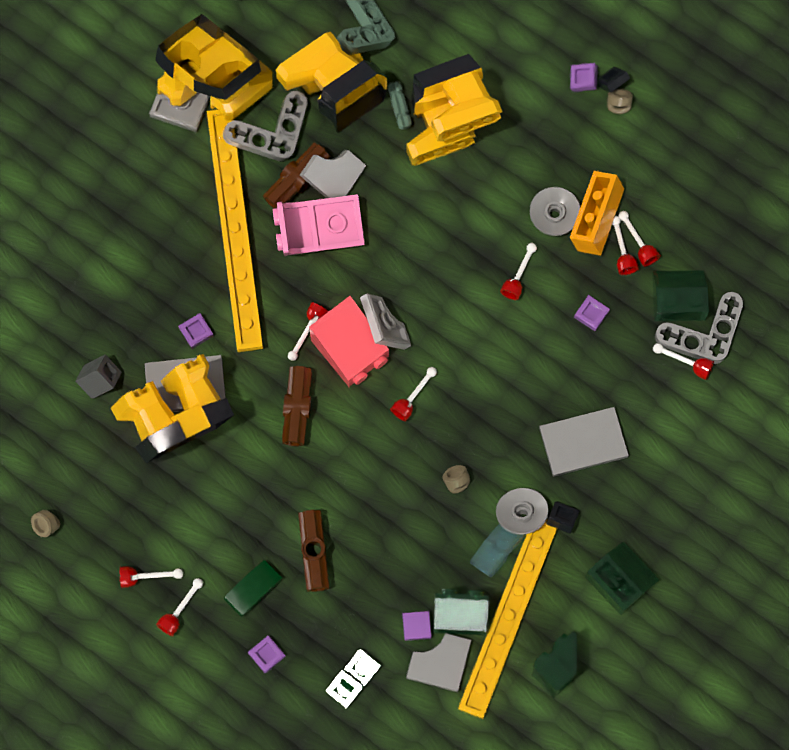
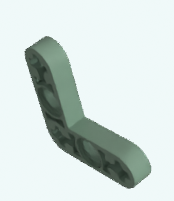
M346 0L361 26L345 29L338 35L336 39L342 51L352 55L386 48L393 41L395 35L374 0Z

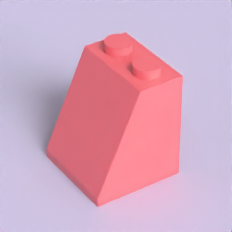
M351 296L309 326L312 343L348 387L354 383L356 385L362 383L368 377L367 373L373 368L376 370L381 368L388 361V347L375 344L367 318Z

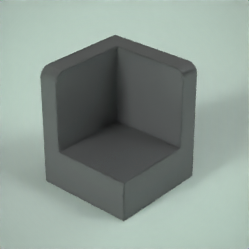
M105 354L85 364L75 382L90 398H95L113 389L122 372Z

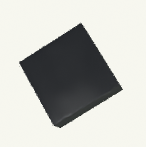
M612 67L597 79V85L600 89L611 93L628 81L630 77L627 71Z
M555 501L546 524L571 534L580 511Z

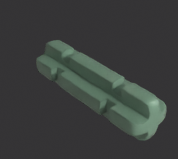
M392 82L388 84V91L391 96L398 127L400 130L408 129L412 126L410 115H408L409 111L402 92L401 83Z

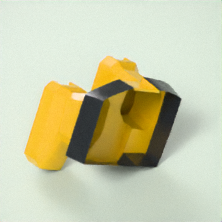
M203 14L178 29L158 45L155 60L164 70V75L158 79V94L163 93L167 96L172 106L183 105L198 92L210 96L211 109L216 107L223 113L225 120H234L272 89V71Z
M326 32L282 62L276 69L277 79L287 91L302 86L308 95L320 90L322 91L321 96L317 99L319 112L332 121L337 133L381 104L387 93V77L378 66L371 61L363 60L361 53L348 55L342 51L338 40L331 32Z
M470 54L414 74L411 99L414 115H416L417 119L423 117L427 129L406 144V151L412 165H419L475 143L473 138L476 137L473 130L495 123L501 119L500 113H502L500 104L498 100L490 97L482 82V69Z
M204 354L198 355L195 361L190 360L176 366L161 380L167 393L179 396L184 411L174 415L163 401L153 381L146 383L143 389L138 388L126 393L111 407L117 421H134L142 441L135 448L146 463L217 429L234 416L227 398L221 400L207 377L210 365Z

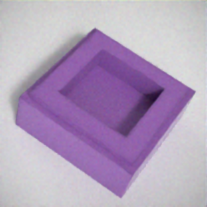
M595 63L571 65L570 89L573 92L596 90L597 65Z
M588 295L574 315V318L596 331L610 309Z
M200 313L178 326L191 349L214 337Z
M429 611L403 613L405 641L431 639Z
M269 636L248 652L264 673H267L285 658L284 653Z

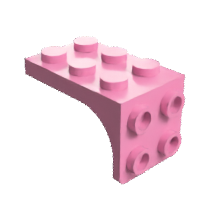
M358 195L294 203L277 202V208L273 209L275 226L280 225L281 234H276L278 251L283 250L284 256L364 245Z

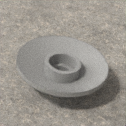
M560 187L546 188L537 193L530 205V218L534 226L542 233L551 236L564 235L573 229L580 205L570 191ZM556 211L559 213V216L553 218L550 216V213Z
M518 488L507 492L501 497L496 507V517L499 524L508 532L520 535L529 534L541 528L546 522L548 505L545 498L537 491L528 488ZM521 514L527 515L525 517H519V515Z

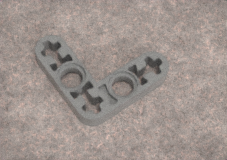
M292 91L287 94L283 100L274 133L234 120L229 122L224 128L223 138L231 146L277 161H286L295 150L307 106V99L299 91ZM296 98L299 105L295 109L294 114H289L293 103L289 101ZM285 120L292 121L295 125V130L293 132L285 131L282 122ZM233 128L238 129L237 133L240 135L237 138H233L232 133L229 132ZM247 132H250V134H249V136H248V138H247L246 143L243 142L244 139L246 138V137H244V136L246 135V133H247ZM254 135H260L264 138L265 145L263 147H257L253 144L252 137ZM271 140H274V142L272 143L273 147L270 150H267L271 143ZM281 144H284L285 149L288 150L284 154H281L280 149L277 148Z
M728 292L722 296L709 335L666 322L657 328L655 340L663 348L697 359L708 358L714 361V364L721 363L728 354L743 307V300L735 292ZM731 299L734 300V305L738 307H733L729 317L725 315L728 308L726 303ZM719 322H726L731 328L730 332L721 334L717 331L716 325ZM666 330L671 331L670 335L678 338L679 333L683 335L679 345H676L677 339L670 337L666 341L663 339L664 335L660 333H665ZM688 337H694L699 345L696 349H688L684 344V340ZM717 339L722 340L719 351L723 354L719 353L717 357H714L712 355L713 351L709 349L715 347Z

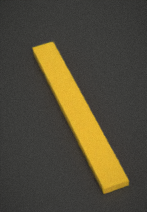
M547 520L541 528L526 534L458 707V710L483 719L556 533L557 528L547 525Z

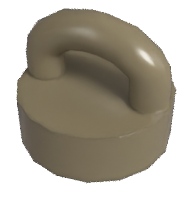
M615 89L611 93L608 92V110L615 114L627 113L631 109L633 94L624 89Z
M453 466L443 474L442 479L448 490L453 494L464 491L470 483V475L465 466Z
M41 510L32 516L31 525L37 535L47 537L60 527V521L51 512Z

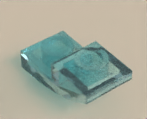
M499 524L477 550L470 563L491 578L506 562L508 555L523 540L524 534H513Z

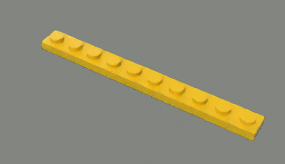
M211 110L207 111L237 351L263 349L238 152L237 147L229 145L223 138L224 128L233 120H225L221 111ZM233 128L229 132L232 133L233 138H236L235 129Z

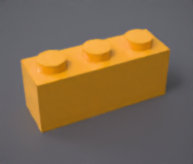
M593 171L570 235V239L577 251L601 256L624 192V187L617 175Z

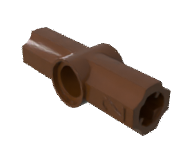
M313 143L297 161H291L283 169L280 178L263 195V198L273 209L277 208V202L289 203L297 193L300 194L307 189L310 184L300 174L313 155L330 160V155L323 147Z
M305 366L290 367L287 394L284 396L283 417L285 418L282 444L295 447L305 445L307 419L310 417L311 396L309 395L312 369Z
M321 510L303 511L298 513L306 591H324L329 589ZM312 545H316L321 549L320 554L315 557L309 556L306 553L307 549Z

